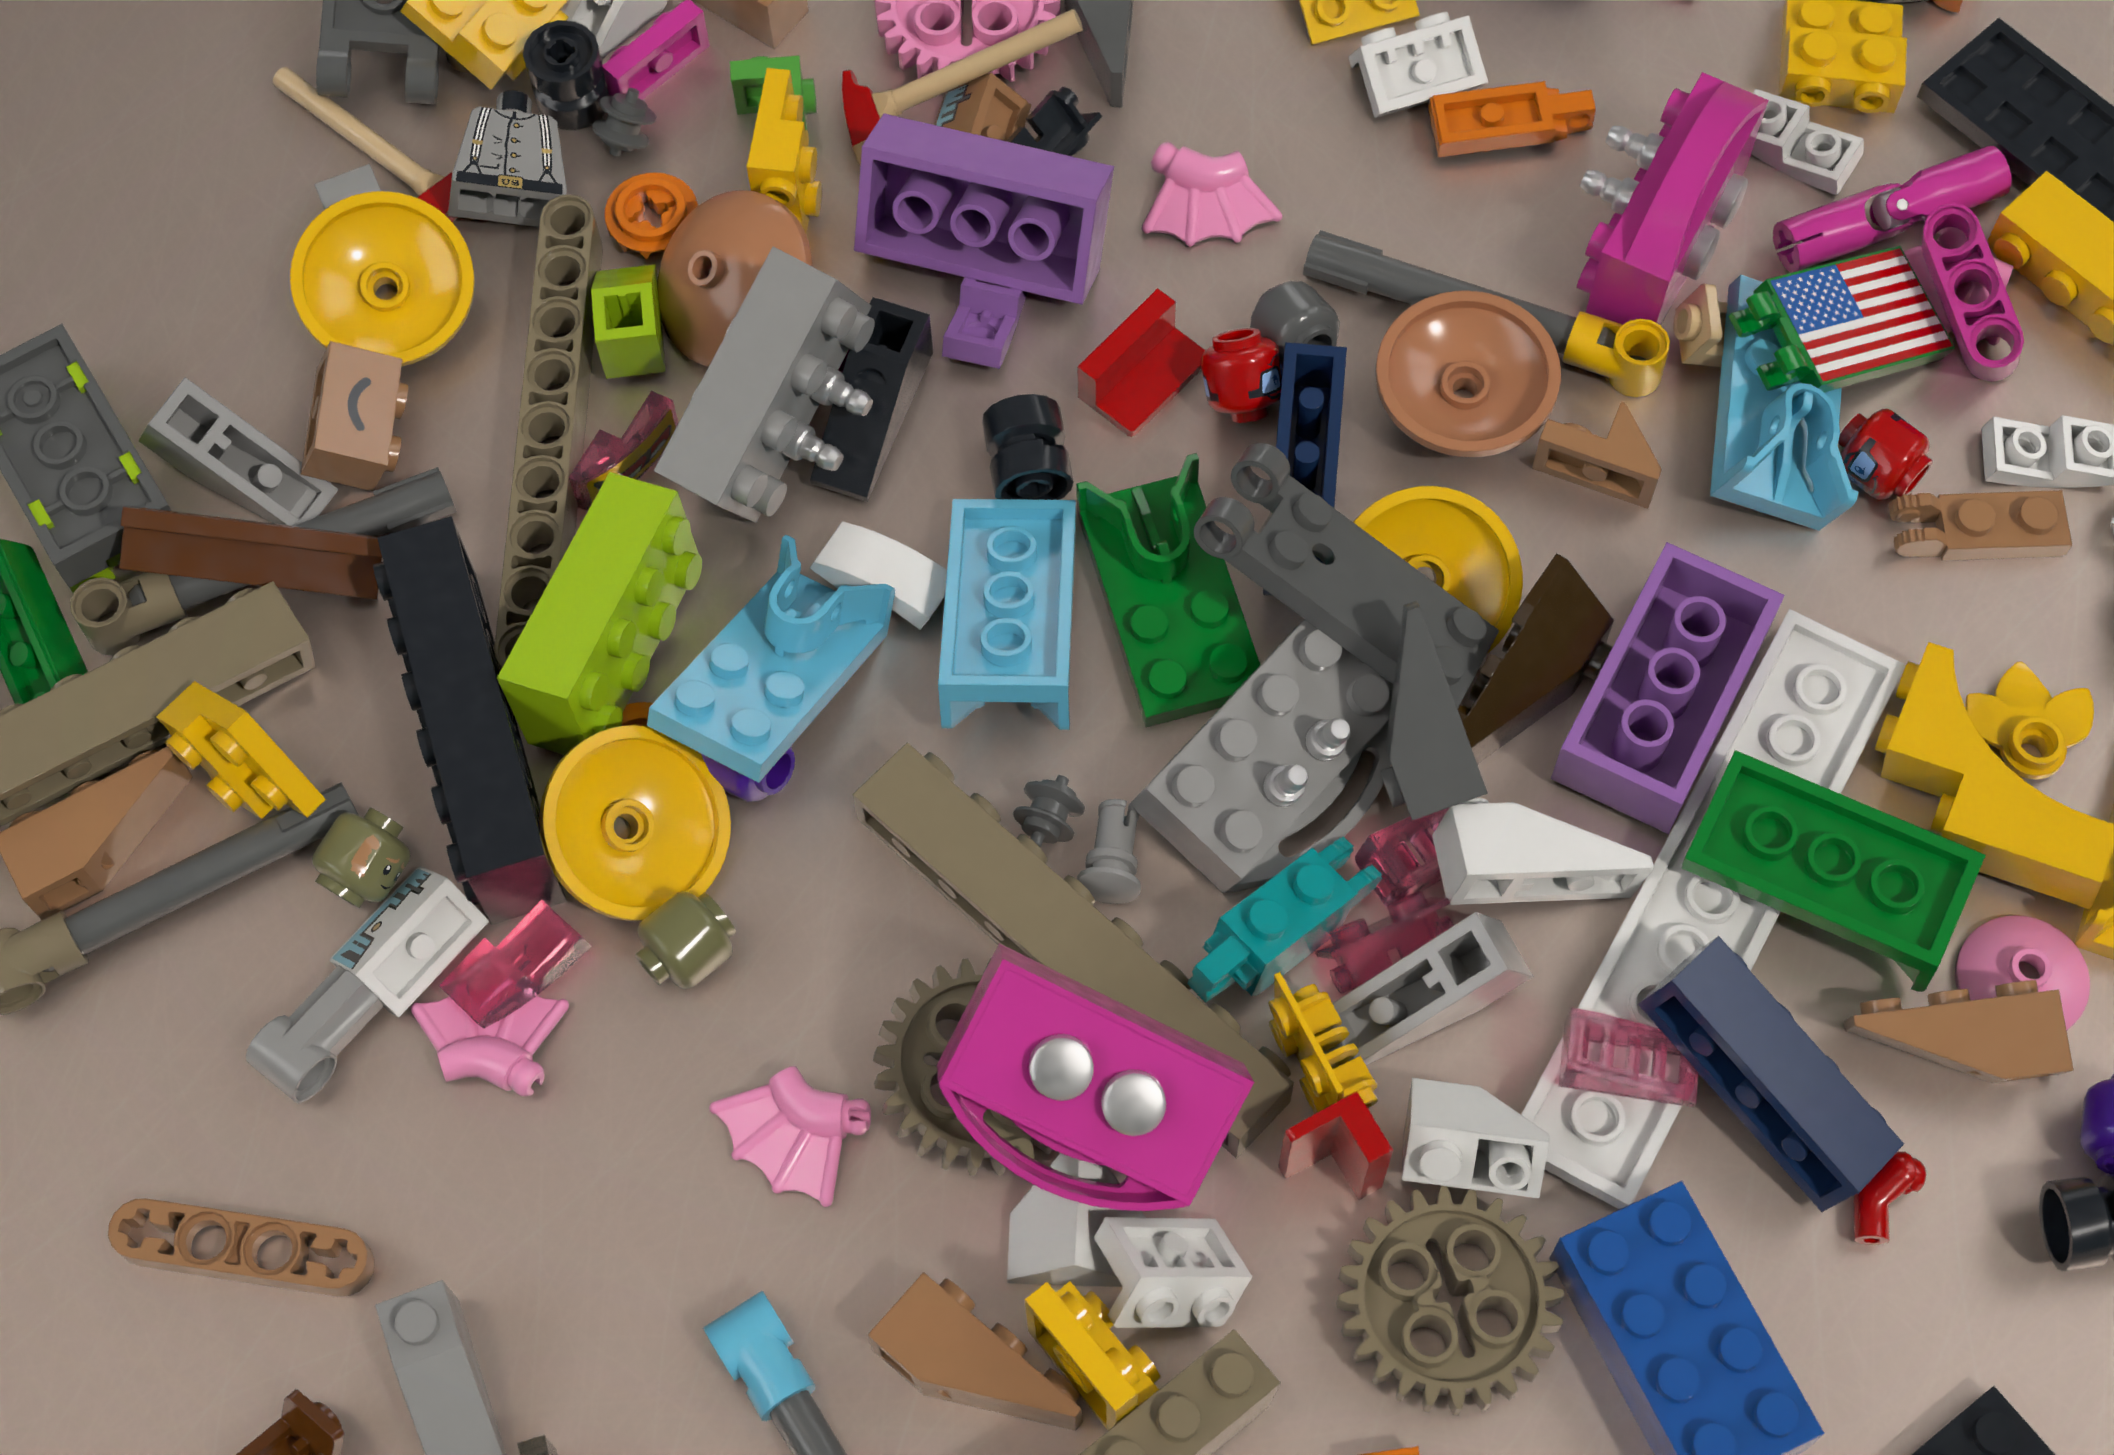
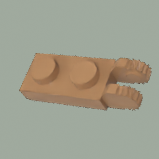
M2062 490L1939 494L1937 497L1931 493L1904 494L1900 497L1897 496L1896 499H1892L1888 503L1889 515L1892 521H1897V523L1935 522L1936 527L1909 529L1897 534L1893 541L1895 553H1898V556L1902 555L1909 558L1912 556L1941 557V561L2062 557L2067 555L2072 547Z

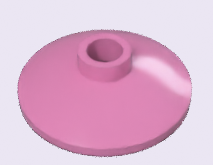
M2018 915L1995 918L1975 929L1960 948L1955 964V982L1957 989L1969 990L1970 1001L1997 997L1996 985L2036 980L2038 992L2059 989L2066 1030L2076 1023L2085 1010L2090 994V977L2086 962L2073 941L2058 928L2045 921ZM2019 962H2026L2032 965L2038 971L2039 978L2029 979L2025 977L2019 970Z

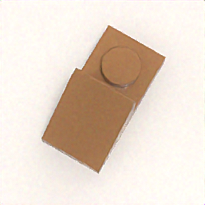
M1622 401L1607 439L1592 434L1581 425L1574 423L1562 424L1547 419L1539 438L1532 465L1534 470L1646 509L1649 508L1662 471L1629 408Z

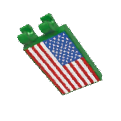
M1901 246L1766 279L1753 291L1754 295L1746 299L1748 308L1732 312L1728 316L1740 338L1772 328L1782 348L1773 353L1776 361L1760 365L1756 369L1767 391L1800 381V383L1811 384L1823 392H1828L1940 361L1955 349L1952 340Z

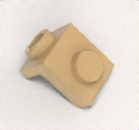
M1701 284L1675 308L1673 329L1676 338L1679 339L1683 364L1721 367L1728 302L1718 301L1715 285Z

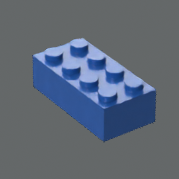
M1683 1181L1677 1182L1558 1240L1549 1260L1558 1263L1559 1268L1556 1273L1654 1455H1798L1809 1449L1825 1434Z

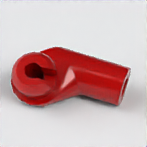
M1897 1151L1859 1193L1854 1195L1855 1242L1865 1245H1882L1890 1241L1889 1204L1902 1194L1907 1195L1912 1190L1919 1192L1922 1189L1927 1174L1921 1161L1913 1158L1907 1152Z

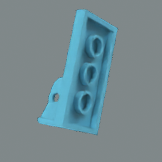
M1740 275L1728 286V305L1725 320L1710 496L1820 531L1855 504L1859 492L1851 487L1838 448L1842 388L1823 392L1811 384L1798 381L1775 390H1766L1756 369L1760 365L1776 361L1773 353L1781 349L1782 346L1772 328L1747 337L1740 338L1728 316L1732 312L1748 308L1746 299L1754 295L1753 291L1763 283L1762 281Z
M952 500L938 678L941 727L943 729L954 728L975 709L983 707L985 702H1030L1033 708L1039 709L1059 730H1070L1069 679L1076 500Z
M788 535L783 536L777 572L649 707L647 726L759 783L887 637L895 588L888 584L842 585L834 591L800 574L801 562L798 561L795 539Z

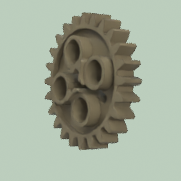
M967 958L962 959L957 978L952 979L948 971L941 965L937 966L932 976L933 989L925 982L916 978L909 990L914 1003L903 998H896L891 1012L899 1022L883 1021L879 1036L890 1044L878 1046L873 1056L874 1062L890 1069L877 1074L874 1087L879 1090L894 1091V1094L885 1101L882 1112L884 1115L904 1113L905 1118L897 1131V1136L902 1138L918 1131L923 1136L917 1151L920 1157L930 1152L935 1146L943 1149V1169L947 1170L953 1164L957 1155L966 1157L967 1169L971 1176L976 1175L983 1159L990 1158L997 1175H1003L1006 1167L994 1159L974 1140L958 1120L951 1107L941 1105L934 1099L930 1087L938 1083L937 1065H928L924 1061V1057L928 1055L937 1061L940 1060L949 1040L940 1035L936 1028V1023L945 1019L959 1022L983 976L975 975L974 969ZM987 1109L984 1112L983 1119L1003 1139L1032 1159H1034L1032 1144L1047 1154L1053 1151V1149L1032 1138L1009 1118L991 1109Z
M1441 1186L1435 1204L1428 1205L1419 1189L1412 1191L1410 1211L1407 1213L1393 1200L1387 1202L1384 1210L1388 1222L1387 1226L1376 1219L1367 1218L1363 1230L1372 1244L1360 1240H1351L1347 1253L1360 1265L1341 1266L1338 1279L1346 1285L1356 1288V1290L1339 1294L1336 1305L1341 1310L1356 1312V1316L1343 1323L1341 1333L1344 1337L1363 1336L1364 1341L1356 1349L1353 1359L1358 1363L1376 1358L1379 1364L1372 1379L1375 1385L1384 1382L1392 1375L1400 1380L1396 1392L1397 1401L1402 1402L1415 1388L1422 1391L1423 1411L1430 1412L1438 1395L1447 1396L1452 1414L1459 1415L1465 1401V1395L1471 1394L1481 1411H1485L1491 1405L1492 1387H1495L1508 1400L1515 1396L1518 1390L1512 1375L1513 1373L1529 1382L1536 1378L1539 1370L1529 1355L1549 1359L1555 1346L1540 1333L1558 1332L1563 1324V1319L1545 1309L1560 1304L1565 1295L1564 1290L1545 1286L1544 1282L1555 1275L1559 1266L1554 1261L1537 1262L1535 1257L1543 1248L1546 1239L1544 1236H1539L1526 1241L1523 1240L1520 1233L1527 1219L1524 1214L1515 1217L1507 1224L1499 1219L1503 1207L1502 1199L1497 1198L1486 1211L1477 1208L1476 1190L1469 1189L1461 1205L1453 1204L1448 1187ZM1435 1242L1439 1248L1442 1257V1271L1448 1292L1451 1296L1458 1297L1463 1295L1464 1297L1457 1312V1318L1468 1343L1474 1350V1356L1471 1358L1465 1357L1459 1346L1458 1329L1452 1307L1448 1302L1436 1303L1437 1296L1442 1287V1278L1439 1269L1437 1270L1434 1259L1426 1249V1243ZM1461 1244L1478 1246L1488 1257L1489 1266L1482 1270L1474 1271L1464 1268L1455 1258L1454 1248ZM1400 1262L1413 1264L1420 1270L1424 1283L1416 1289L1406 1290L1400 1288L1390 1279L1388 1268ZM1493 1308L1499 1310L1509 1319L1512 1332L1503 1337L1488 1335L1477 1323L1476 1314L1483 1309ZM1428 1327L1434 1329L1443 1337L1446 1351L1438 1356L1429 1357L1423 1355L1413 1347L1410 1333L1418 1328Z

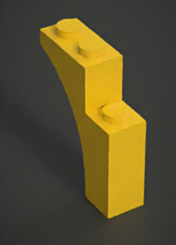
M1928 642L1920 665L1908 661L1902 674L1896 697L1906 701L1900 716L1896 717L1887 714L1875 747L1876 751L1886 754L1880 777L1941 797L1930 830L1941 833L1944 838L1985 854L1986 856L1979 872L2091 910L2114 850V824L2069 808L2046 796L2012 771L1990 749L1966 711L1955 675L1954 650Z

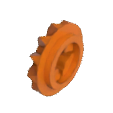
M643 173L622 182L611 193L605 207V223L609 236L619 243L624 253L629 250L638 251L647 260L651 252H665L675 230L688 214L698 206V202L692 189L681 179L665 173ZM644 203H648L650 209H654L658 215H661V227L656 228L648 220H645Z

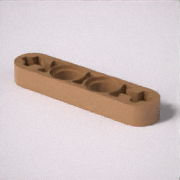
M134 1199L123 1204L114 1212L109 1222L108 1237L111 1246L128 1262L141 1267L336 1297L350 1296L361 1291L369 1283L374 1273L375 1259L371 1249L355 1232L344 1228L153 1199ZM147 1217H149V1222L158 1230L175 1234L174 1247L165 1239L145 1237L141 1242L140 1248H138V1243L129 1237V1232L131 1228H142ZM217 1225L223 1227L226 1233V1244L223 1250L211 1259L200 1260L195 1258L191 1250L195 1235L207 1226ZM278 1235L290 1238L292 1254L282 1267L275 1270H266L259 1267L257 1252L266 1239ZM314 1240L310 1248L318 1256L329 1258L339 1257L342 1248L347 1247V1252L357 1262L354 1268H343L339 1278H334V1273L323 1263L308 1261V1242ZM305 1267H306V1269H307V1274H306V1275H302V1273L304 1272V1269H305Z

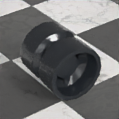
M565 20L546 23L533 31L525 42L523 58L540 115L551 116L557 121L558 128L561 130L575 131L590 127L595 121L602 119L606 112L600 107L599 102L602 97L609 96L595 35L586 26L575 21Z
M1037 394L1016 395L1002 399L986 410L983 414L982 425L987 452L992 458L990 471L996 499L1060 500L1072 490L1074 480L1069 453L1064 446L1065 431L1061 409L1056 400Z
M2114 1174L2104 1175L2099 1180L2097 1186L2091 1179L2086 1177L2047 1181L2042 1186L2040 1193L2039 1215L2045 1246L2057 1269L2072 1271L2098 1268L2107 1263L2109 1256L2114 1260Z

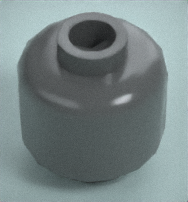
M1288 281L1267 290L1256 304L1250 323V328L1260 330L1261 337L1269 338L1277 344L1282 368L1285 342L1336 346L1340 321L1335 310L1314 288L1303 281Z

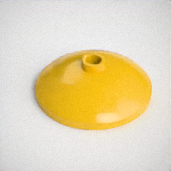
M374 191L353 195L334 203L322 211L309 224L300 237L293 254L290 269V286L293 301L301 321L313 338L325 349L329 342L333 341L403 359L402 366H406L435 354L457 334L471 308L475 276L471 255L464 238L452 221L441 211L429 203L410 195L390 191ZM390 284L398 290L393 298L382 300L376 296V291L380 286Z
M1416 486L1383 496L1358 515L1353 523L1414 568H1430L1434 575V583L1468 608L1477 612L1484 620L1499 630L1488 653L1500 643L1513 623L1512 618L1519 609L1523 589V570L1514 538L1497 514L1478 499L1461 491L1439 486Z
M629 725L610 728L596 733L574 746L560 760L550 775L540 807V835L553 872L559 882L575 899L589 909L615 919L642 921L681 891L692 893L698 898L714 882L725 861L729 847L731 819L727 796L723 786L709 772L702 754L649 726ZM617 817H622L629 823L630 834L627 839L620 838L614 831V821Z

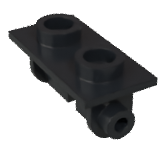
M1061 87L1059 91L1051 90L1026 118V121L1038 137L1034 139L1026 127L1023 126L1018 127L1006 142L1073 156L1088 143L1090 139L1088 132L1102 118L1100 112L1081 114L1076 108L1079 103L1076 94L1067 87Z

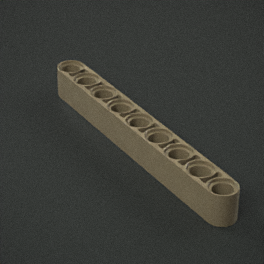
M571 194L561 195L550 200L543 208L540 216L494 645L495 657L501 669L534 609L526 610L522 608L531 600L541 598L576 532L594 346L591 288L596 271H601L603 248L593 208L587 200ZM576 231H578V232L575 233V234L566 235V234H568V233H570V232H576ZM571 281H573V283H571V284H569V285L560 286L561 284H563V283H565V282H571ZM569 332L564 337L553 338L560 333ZM565 384L558 390H547L554 385ZM549 437H560L559 440L553 443L542 444V441ZM544 490H556L546 498H535L537 494ZM539 544H551L547 550L541 553H528Z

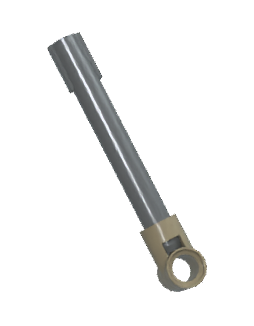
M437 467L375 490L372 497L294 526L382 536L387 533L391 534L435 521L456 513V509L443 476ZM150 572L119 583L113 579L100 577L90 579L76 589L70 601L71 614L92 648L103 655L114 656L120 650L136 645L140 641L142 633L187 617L185 609L251 584ZM116 612L108 620L98 622L107 613Z
M342 782L320 792L326 800L308 818L289 807L68 917L61 910L22 931L16 928L0 929V1015L17 1012L35 1003L43 996L46 990L45 983L89 963L87 954L325 837L340 814L351 812L359 815Z

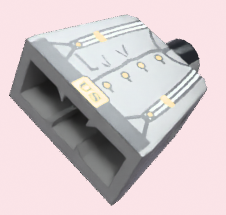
M516 90L504 91L497 97L496 109L477 107L471 111L452 173L448 216L539 227L540 216L545 205L558 196L566 195L567 187L557 121L551 116L531 114L532 101L527 94Z

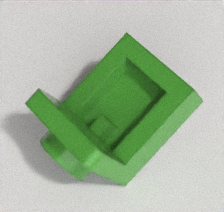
M758 56L749 60L730 61L731 84L737 115L758 113L767 68L790 70L794 95H802L803 97L802 122H804L805 130H807L806 114L817 113L814 78L803 79L800 56L774 58Z

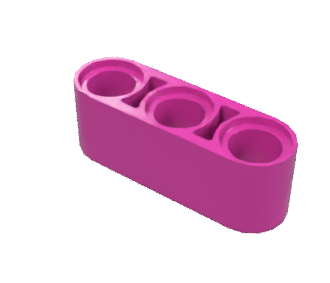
M1955 203L1941 205L1933 210L1925 221L1922 236L1923 257L1965 365L1971 374L1980 380L1989 382L2003 380L2010 376L2019 364L2024 344L2021 326L1978 218L1972 210L1964 205ZM1953 227L1964 232L1968 240L1959 248L1946 249L1938 245L1933 237L1941 229ZM1973 281L1985 286L1989 296L1985 301L1971 305L1959 300L1955 290L1961 284ZM1995 336L2005 340L2010 346L2011 352L2003 359L1989 360L1980 355L1976 345L1986 337Z

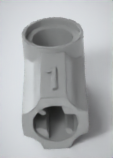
M338 965L290 1017L286 1015L279 1016L267 1023L257 1033L247 1049L246 1060L294 1102H305L317 1094L329 1081L336 1069V1056L384 1005L359 978L348 969L346 970Z

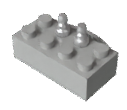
M773 246L737 315L729 325L725 337L704 377L695 389L691 401L654 471L709 502L757 523L761 513L766 516H772L781 506L787 492V485L780 481V478L790 459L802 460L804 458L810 462L816 461L819 467L825 470L836 471L843 461V454L837 447L831 444H824L822 439L816 437L815 431L809 426V423L820 404L829 406L834 403L839 407L845 406L847 411L860 416H865L870 411L873 404L871 397L866 392L854 389L851 384L845 382L844 375L838 369L849 349L859 352L868 343L875 325L874 319L867 316L872 306L837 279Z
M1304 619L1129 805L1222 893L1237 892L1262 886L1311 848L1319 853L1330 844H1333L1335 840L1347 835L1372 805L1384 783L1380 770L1391 766L1386 745L1394 684ZM1362 752H1372L1375 757L1365 788L1345 817L1326 836L1309 848L1292 857L1283 856L1278 849L1280 841L1297 833L1325 811L1346 786Z

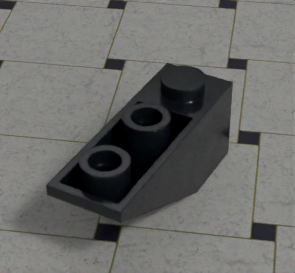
M875 297L871 299L870 305L872 307L867 315L875 321L873 333L861 351L855 352L849 349L842 372L845 382L851 384L854 389L866 392L873 400L872 407L867 415L860 416L850 413L845 406L839 407L833 403L822 440L824 444H831L837 447L844 456L843 461L836 471L825 470L819 467L815 461L810 482L813 485L868 502L933 354L930 314Z

